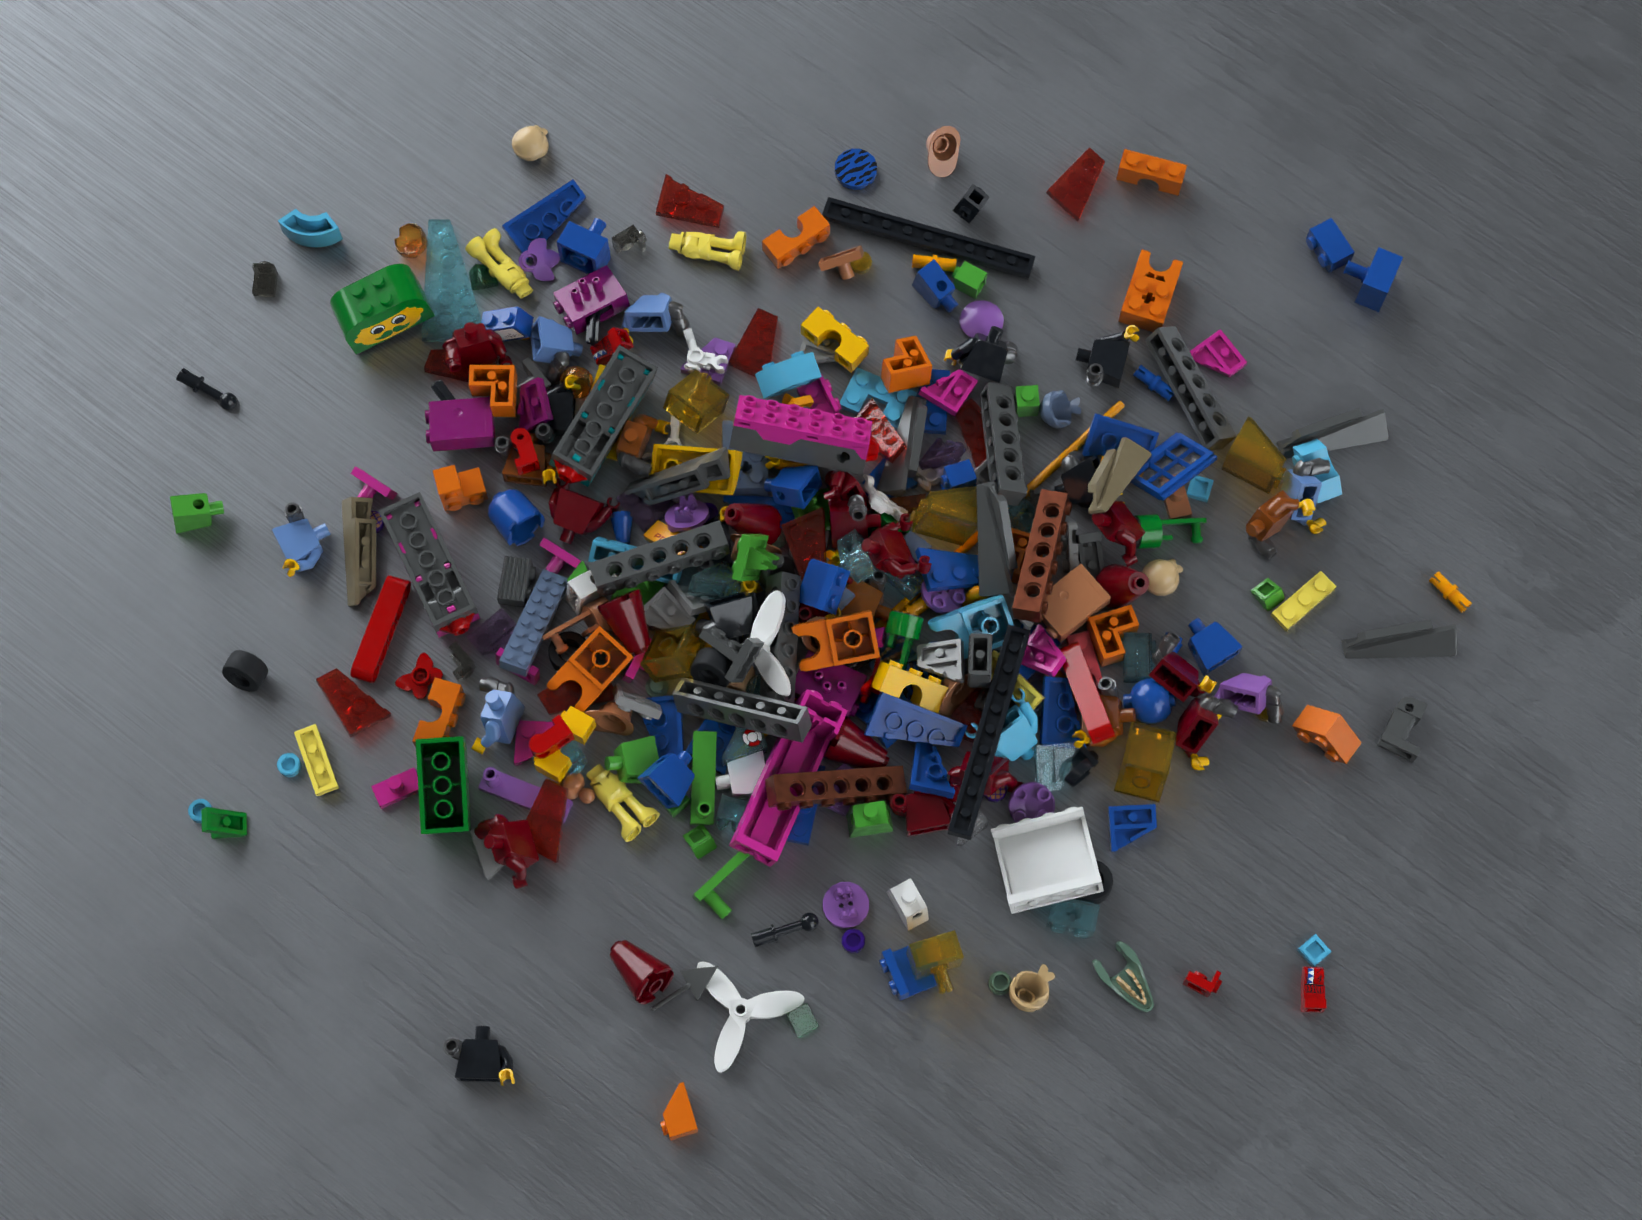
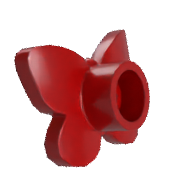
M423 652L419 655L416 667L412 672L399 677L395 681V685L403 691H413L414 697L420 700L426 697L428 685L434 682L435 677L443 678V672L438 668H433V661L428 654Z
M880 657L875 658L872 675L860 689L863 695L860 701L862 703H868L871 693L880 695L881 691L871 687L880 664Z

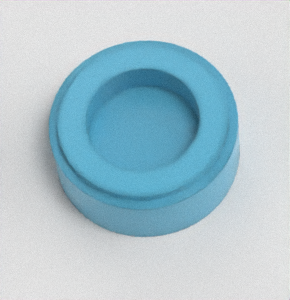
M293 753L283 754L277 761V768L285 777L296 776L302 767L300 759Z
M197 799L190 804L188 814L194 822L202 823L201 809L213 807L207 800Z

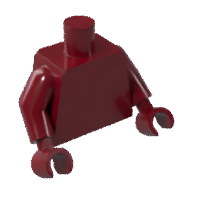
M832 470L826 474L824 482L829 491L824 493V499H828V505L837 503L840 500L849 501L851 496L860 495L866 503L867 511L871 509L868 497L858 480L851 474L840 470Z
M560 478L556 479V488L553 490L548 502L551 517L554 519L553 523L563 527L559 540L568 544H572L576 533L581 535L593 533L609 519L613 512H617L620 507V502L616 506L610 505L612 497L607 499L606 506L604 507L605 503L569 490V483L560 486Z
M1115 501L1107 512L1093 514L1091 517L1093 523L1100 529L1105 538L1125 546V554L1121 555V557L1125 561L1126 566L1129 567L1137 563L1138 559L1135 555L1136 542L1145 534V531L1124 502Z
M908 513L902 514L898 523L891 522L872 531L870 537L862 542V550L868 552L873 565L877 569L900 579L905 575L914 574L917 570L922 574H927L932 563H929L930 557L925 555L921 556L918 564H916L902 532L898 531L899 529L902 531L910 530L913 521L905 522L910 516Z

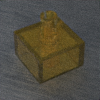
M695 369L668 391L663 409L698 434L724 413L730 395L712 382L710 375L707 378L708 373H700Z
M692 624L658 630L655 632L640 665L655 683L679 678L693 679L690 674V667L698 652L705 647L706 642L699 637L700 634Z
M955 930L909 944L906 954L914 979L918 980L934 975L939 994H945L946 990L947 993L953 991L954 987L947 970L960 967L964 959Z

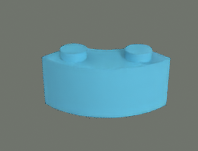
M294 209L278 220L284 235L302 246L325 247L343 240L339 227L327 212L316 216H308Z
M803 351L796 352L791 355L790 359L777 364L774 362L767 363L762 366L763 370L755 374L764 399L781 395L792 389L810 384L822 377L814 353L804 354Z
M1317 438L1294 446V456H1292L1294 466L1300 460L1307 462L1316 458L1329 460L1330 462L1329 473L1314 475L1322 483L1317 503L1342 495L1340 476L1331 463L1327 447Z

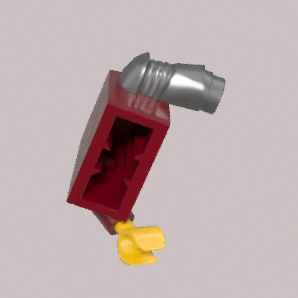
M860 495L851 496L849 501L840 500L829 505L832 548H835V551L828 550L825 553V557L830 559L827 562L828 564L838 566L841 562V557L868 538V528L881 527L880 513L867 514L866 503Z
M1170 631L1162 637L1156 652L1152 653V660L1156 667L1149 676L1183 703L1189 696L1198 697L1206 692L1210 694L1217 682L1209 679L1207 675H1205L1202 682H1199L1198 670L1177 653L1173 652L1180 641V637Z
M1207 694L1201 699L1195 697L1180 716L1176 746L1181 747L1188 758H1192L1191 767L1194 770H1205L1203 766L1209 765L1208 757L1198 756L1197 752L1218 726L1217 714L1234 718L1238 706L1231 700L1212 697V694Z

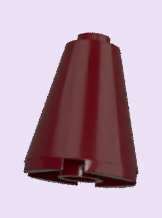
M733 503L726 508L724 513L725 522L739 535H768L767 544L772 545L781 534L780 521H782V516L771 505Z
M1121 564L1105 566L1095 579L1111 597L1110 603L1106 606L1111 609L1130 605L1149 588V579L1144 573Z
M640 589L628 592L614 598L610 602L607 601L597 606L602 617L629 653L634 652L636 656L648 651L646 646L650 645Z
M845 717L838 734L829 742L823 756L828 760L860 768L886 767L890 759L887 756L888 751L870 736H865V732L847 717Z
M627 940L617 941L612 945L610 958L636 1001L641 1005L647 1004L656 999L654 994L658 990L662 993L666 990L674 976L673 969L668 964Z

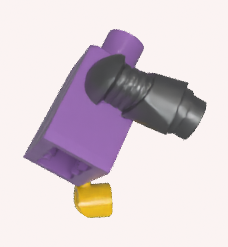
M1241 673L1220 683V687L1214 697L1229 699L1238 706V710L1260 714L1266 707L1268 722H1282L1284 714L1280 700L1282 692L1275 686H1272V680L1267 676ZM1217 714L1218 720L1222 715Z

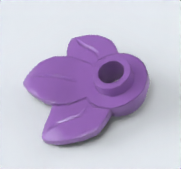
M538 238L533 240L528 250L519 256V266L525 272H531L537 280L552 281L555 277L550 268L559 262L560 257L557 252L546 249L547 243L545 238ZM526 258L532 259V265L526 264Z

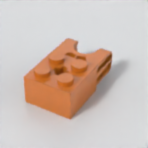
M1142 249L1118 322L1135 325L1137 328L1154 332L1158 327H1163L1183 261L1175 259L1169 269L1159 272L1150 266L1149 258L1151 253Z
M870 610L792 626V632L795 635L813 636L818 641L817 652L813 656L800 661L799 669L801 671H811L880 657L872 612ZM850 632H853L854 635L857 634V638L854 639L852 644H850V641H846V637L849 636Z
M599 626L548 681L546 687L550 690H557L565 682H577L582 688V696L576 703L575 708L584 713L632 661L634 656ZM598 653L600 655L604 653L607 663L604 665L602 663L600 665L596 664L597 658L595 656Z

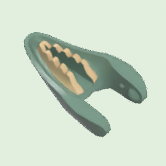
M1117 941L1115 943L1116 950L1122 954L1127 962L1126 967L1113 977H1109L1101 961L1094 959L1092 960V965L1099 978L1106 985L1139 1010L1149 1012L1153 1009L1154 1002L1138 956L1129 945Z

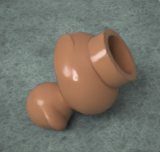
M567 772L560 784L557 783V788L562 790L563 795L567 799L574 800L579 797L585 804H590L595 800V792L591 788H584L585 780L579 772L572 774Z

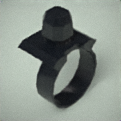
M1082 746L1069 761L1074 769L1069 772L1064 781L1073 788L1083 779H1086L1090 774L1091 768H1095L1099 764L1097 761L1099 758L1098 754L1094 750L1088 751Z

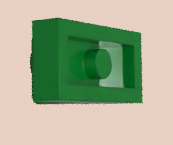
M210 807L201 809L202 832L211 833L212 839L247 836V813Z

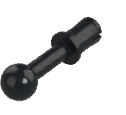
M185 368L177 375V381L189 386L195 393L200 390L218 400L223 409L232 410L236 407L237 398L234 394H223L204 383V377H198Z
M805 913L799 921L774 928L773 924H771L770 928L751 933V937L755 947L774 941L777 943V937L802 929L808 932L814 931L818 927L819 920L815 914Z

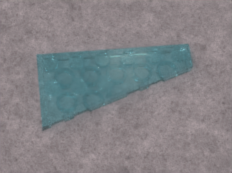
M428 219L424 293L435 316L422 322V341L445 342L452 338L454 330L463 328L466 323L473 322L479 324L482 321L450 219Z

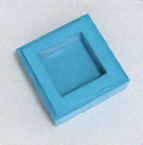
M1196 475L1190 480L1186 493L1187 497L1207 503L1214 480Z
M1316 934L1297 949L1311 967H1315L1332 952Z

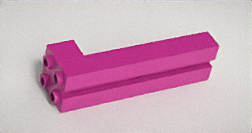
M807 689L794 703L808 707L812 724L809 732L802 743L777 737L729 844L730 847L744 854L748 853L754 856L755 860L769 867L778 861L800 808L799 805L779 811L777 807L769 808L765 780L774 774L816 772L829 742L838 734L848 712L838 702L830 701L828 703L824 701L822 695L814 690ZM790 787L791 794L796 796L795 789Z

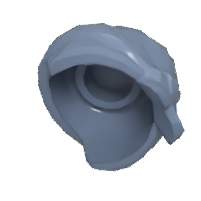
M1065 391L1049 392L1040 403L1039 413L1041 419L1056 429L1069 426L1072 419L1071 414H1081V408L1078 407L1080 398L1077 397L1069 401Z

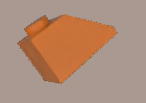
M684 1082L679 1083L663 1112L664 1121L660 1122L664 1136L669 1135L670 1141L698 1132Z

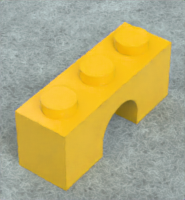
M817 307L801 324V335L817 347L826 339L838 341L840 346L835 350L834 360L850 373L868 356L869 345L863 337H857L853 334L845 323L840 324L828 310H822L820 307Z
M890 660L889 664L883 661L880 662L871 685L872 688L900 698L903 689L908 685H912L913 694L910 701L920 707L939 713L940 706L948 690V687L941 685V679L929 675L928 679L921 677L923 672L911 667L909 671L903 670V664Z
M570 706L560 716L572 731L574 740L585 745L596 727L595 719ZM561 748L544 759L536 757L533 759L536 771L559 784L572 766L570 758L561 753Z

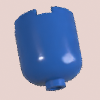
M508 489L497 493L488 508V516L492 524L509 545L515 543L516 546H521L535 537L533 532L538 526L540 528L544 526L545 518L543 514L522 492L515 489Z

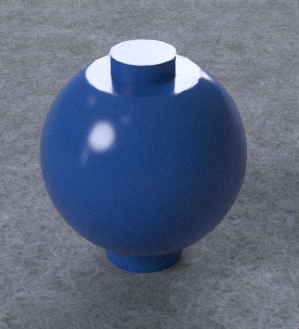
M1147 678L1137 682L1132 687L1130 694L1123 695L1124 709H1135L1138 721L1145 724H1157L1164 721L1171 714L1172 707L1176 706V697L1153 678Z

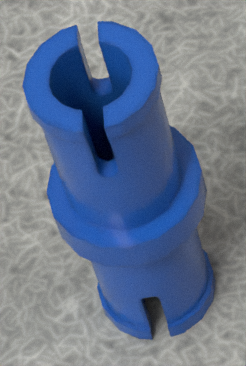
M1142 364L1133 374L1134 377L1146 384L1151 392L1154 390L1165 398L1166 401L1169 402L1172 399L1171 397L1175 395L1171 387L1161 380V376L1154 375Z

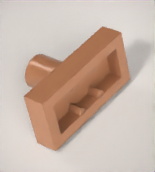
M860 245L821 258L818 263L822 272L838 267L842 280L852 278L854 273L850 262L863 258L864 251Z
M1165 477L1159 478V486L1162 487L1170 480ZM1183 485L1164 500L1169 519L1192 517L1185 486Z

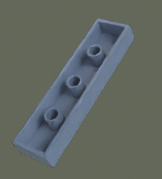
M544 569L542 570L499 660V668L524 677L527 676L543 642L542 636L547 633L566 593L568 578Z

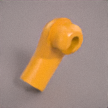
M974 586L965 594V601L962 606L964 607L989 596H980L979 586Z

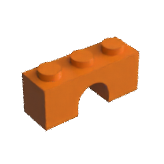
M1124 149L1116 180L1137 185L1140 179H1149L1158 184V191L1179 196L1187 165Z
M815 206L797 217V228L801 231L799 236L787 237L779 229L762 240V251L777 269L789 265L795 257L800 254H806L813 245L818 242L822 243L829 237L830 224Z
M435 677L427 699L430 705L442 709V713L436 721H419L412 740L415 748V739L451 737L449 736L451 727L455 728L458 721L457 710L459 706H463L466 697L462 685Z

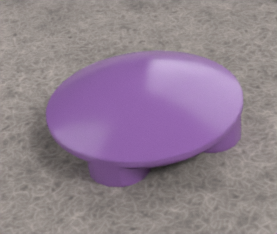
M978 300L971 302L962 310L960 315V328L969 337H974L976 333L988 336L992 326L1001 329L1003 327L1004 319L1001 310L989 301Z
M1027 782L1019 785L1011 793L1008 808L1011 817L1017 823L1025 818L1033 819L1041 817L1045 813H1054L1055 800L1053 794L1046 786L1037 782Z

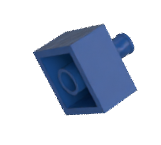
M594 218L588 230L569 221L557 240L560 262L586 274L606 266L611 259L608 239L601 236L604 228H606V223L599 218Z
M1378 247L1370 267L1366 268L1348 260L1343 273L1360 279L1361 283H1363L1354 303L1379 312L1403 257Z

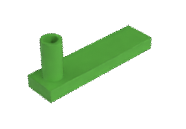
M693 731L692 772L695 777L691 783L690 825H714L717 732Z
M739 851L692 897L697 903L704 900L723 920L732 909L713 889L746 860L750 854H744Z

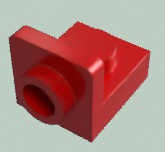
M1217 970L1210 982L1204 974L1194 971V973L1189 971L1182 984L1208 998L1211 992L1217 993L1222 983V980L1219 979L1221 972Z

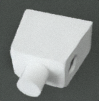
M591 570L567 582L565 600L577 616L582 614V606L601 597L598 594Z
M763 751L728 762L729 774L715 777L717 790L731 788L733 799L749 800L765 766Z
M911 878L886 892L908 931L929 920L927 906Z

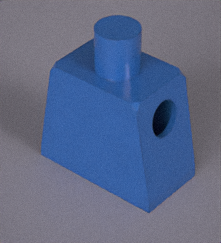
M935 259L917 272L912 286L932 308L936 309L942 305L950 313L959 305L952 297L955 290L954 284Z
M818 466L785 467L775 478H767L765 480L764 489L766 492H772L776 504L805 509L823 484Z
M1197 618L1188 625L1194 633L1189 639L1188 647L1204 677L1237 656L1242 649V645L1218 622H1213L1206 627L1200 618Z
M684 750L678 756L674 753L663 755L637 779L667 809L678 807L695 777L694 773L687 767L693 758Z

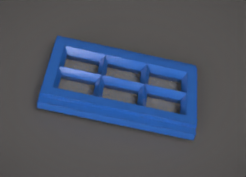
M1175 433L1150 452L1152 454L1130 483L1156 499L1163 501L1217 460V456L1214 455V452L1182 433Z

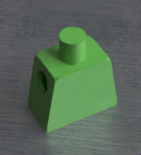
M206 493L170 496L176 534L211 526V516L224 514L222 500L209 502Z
M648 736L620 744L614 750V756L605 757V769L607 771L617 770L618 778L621 782L642 784L637 778L659 759L655 736Z
M885 801L853 805L846 814L850 838L893 831L890 808Z

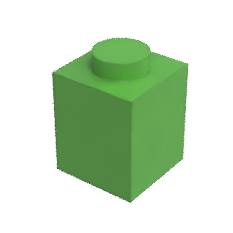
M964 261L962 266H957L952 274L955 289L976 299L986 284L987 272Z
M1038 385L1016 386L1014 393L1016 397L1015 412L1018 414V417L1038 416L1040 408Z

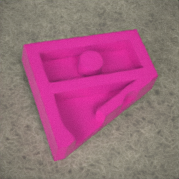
M1221 329L1190 351L1196 363L1229 378L1247 365V361Z

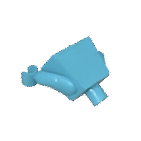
M1018 688L1021 692L1019 699H1015L1014 695H1012V700L1018 702L1020 706L1014 705L1008 710L995 754L997 757H1007L1011 761H1015L1020 756L1023 760L1031 759L1034 755L1032 747L1038 742L1035 736L1038 732V717L1029 702L1024 700L1025 692ZM971 723V725L976 729L977 733L978 725L976 723ZM968 730L965 731L967 737L975 738L976 733L970 734Z

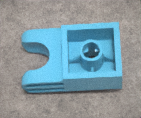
M1001 594L990 596L928 621L929 629L935 632L953 630L955 639H962L964 642V659L968 658L969 635L971 633L991 634L992 649L1002 646L1008 625L1014 626L1006 600ZM987 620L991 621L988 629L983 626Z

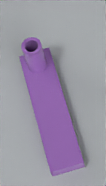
M487 767L484 770L483 778L478 786L480 791L563 824L573 805V801L497 771L493 767Z

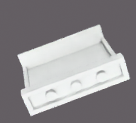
M1069 807L1062 812H1049L1041 817L1025 818L1017 823L1000 824L996 828L991 829L1011 914L1104 892L1083 807Z

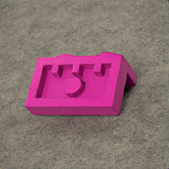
M822 374V377L816 381L797 388L799 397L811 395L814 403L810 409H820L823 412L833 414L839 413V410H842L838 398H833L831 394L832 386L829 380L824 379Z

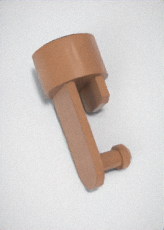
M601 596L582 606V614L542 636L543 640L551 638L557 648V654H563L568 651V646L564 644L559 633L582 620L588 626V629L581 633L584 638L592 634L599 626L606 632L612 630L597 609V606L610 601Z

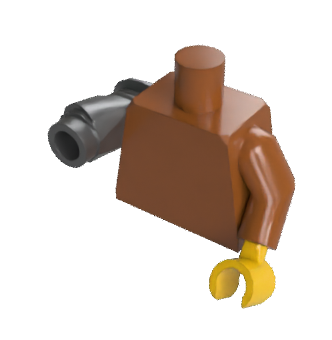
M645 414L636 415L632 421L627 420L616 448L617 462L620 467L630 469L639 477H649L653 465L643 461L642 456L645 453L653 429L656 432L668 435L669 433L665 432V426L667 424L670 425V422L662 419L657 420Z
M530 433L540 469L518 475L514 459L520 458L519 454L513 449L510 440L505 436H499L496 439L494 448L499 453L501 459L506 461L502 471L504 482L546 487L548 480H552L553 484L557 483V470L549 465L552 455L546 452L545 446L538 445L539 439L535 433Z
M1282 490L1256 510L1246 524V532L1248 533V539L1253 540L1261 556L1263 555L1270 560L1278 553L1269 537L1282 529L1295 510L1300 508L1304 516H1311L1313 514L1312 510L1316 509L1311 499L1299 502L1298 499L1290 498Z
M880 569L874 570L870 574L869 584L855 576H851L853 583L848 584L847 589L853 592L855 597L841 611L838 607L836 615L828 614L825 616V618L870 610L874 623L876 618L888 622L889 613L893 609L882 605L885 585L888 580L885 572Z
M1109 677L1101 678L1098 688L1116 736L1094 745L1082 717V731L1078 730L1072 736L1081 740L1075 741L1074 746L1076 748H1080L1084 744L1092 747H1105L1114 741L1117 736L1123 734V723L1136 721L1134 708L1123 709V704L1119 699V692L1116 689V682Z

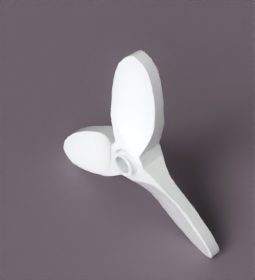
M777 590L769 594L760 607L753 622L750 638H758L764 642L754 661L763 679L776 693L782 696H789L791 693L789 678L780 662L770 652V645L779 631L786 604L784 594Z
M702 961L698 963L697 968L714 967V965ZM717 968L706 989L717 1002L729 1011L730 1015L716 1045L714 1064L717 1072H725L733 1064L744 1039L746 1023L750 1019H770L789 1014L803 1005L804 996L796 991H774L763 993L747 1000L741 998L733 983ZM742 1008L745 1010V1012L739 1014L737 1013V1010Z

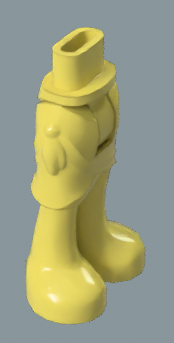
M491 229L485 234L483 239L480 236L473 238L467 244L465 250L471 257L479 260L489 269L491 277L496 278L512 294L516 293L520 299L533 292L529 285V280L526 278V274L521 267L516 265L499 247L501 234L498 229Z
M738 231L733 239L715 237V234L700 232L672 233L669 249L677 250L678 254L691 259L714 260L729 265L731 269L739 271L743 260L742 255L745 252L746 232ZM711 247H715V248H719V249H723V250H728V251H732V252H731V253H726V252L715 251V250H711Z
M601 764L596 765L586 774V777L591 781L590 786L597 798L606 807L608 812L612 811L622 825L621 836L626 842L635 839L642 828L620 805L621 802L627 804L645 828L651 826L659 818L660 813L652 807H646L641 804L626 787L625 782L619 781L618 774L605 770Z

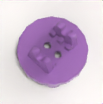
M690 493L688 498L685 495L680 496V502L671 506L665 513V523L670 532H683L701 527L709 518V508L705 503L696 500L693 493Z
M922 582V599L936 613L945 614L956 610L965 601L963 588L927 592L925 582Z
M839 882L831 886L825 893L823 912L826 919L834 927L853 928L861 924L867 917L869 899L866 892L859 885L852 882Z

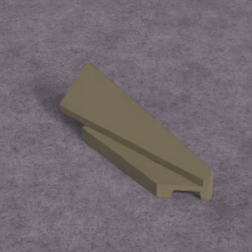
M1127 437L1121 439L1117 451L1116 449L1107 450L1088 484V493L1093 495V502L1088 508V513L1107 512L1152 454Z
M349 497L341 502L348 606L358 605L376 587V519H370L373 498Z

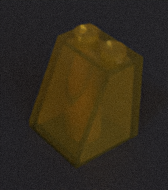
M1248 416L1230 447L1221 470L1269 494L1272 488H1278L1283 479V475L1286 472V468L1283 467L1286 458L1256 422Z
M976 486L930 491L925 499L920 500L918 508L912 511L910 521H913L912 532L963 546L977 528Z
M1131 722L1114 791L1159 803L1169 774L1177 732L1144 723Z

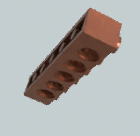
M1041 489L1012 606L1013 619L1041 623L1042 615L1047 614L1048 601H1046L1047 595L1052 594L1053 581H1051L1052 575L1057 573L1058 561H1056V557L1061 555L1063 542L1060 540L1062 535H1066L1067 522H1065L1066 516H1070L1072 510V502H1069L1068 493ZM1051 515L1057 516L1055 518H1049V516ZM1042 554L1048 555L1046 557H1039ZM1036 574H1042V575H1043V576H1041V577H1034V575H1036ZM1031 594H1037V595H1038V596H1036V597H1029V595H1031Z
M903 765L774 774L765 780L769 808L777 807L779 811L788 810L792 806L798 805L800 809H807L813 807V804H821V807H830L838 802H843L844 806L854 805L857 801H864V803L876 802L878 799H886V802H890L895 794L904 795L907 793ZM877 781L882 784V790L878 788ZM855 783L860 785L861 792L857 790ZM834 784L839 787L840 793L835 791ZM812 786L817 788L818 795L812 791ZM790 787L795 789L796 796L791 794Z

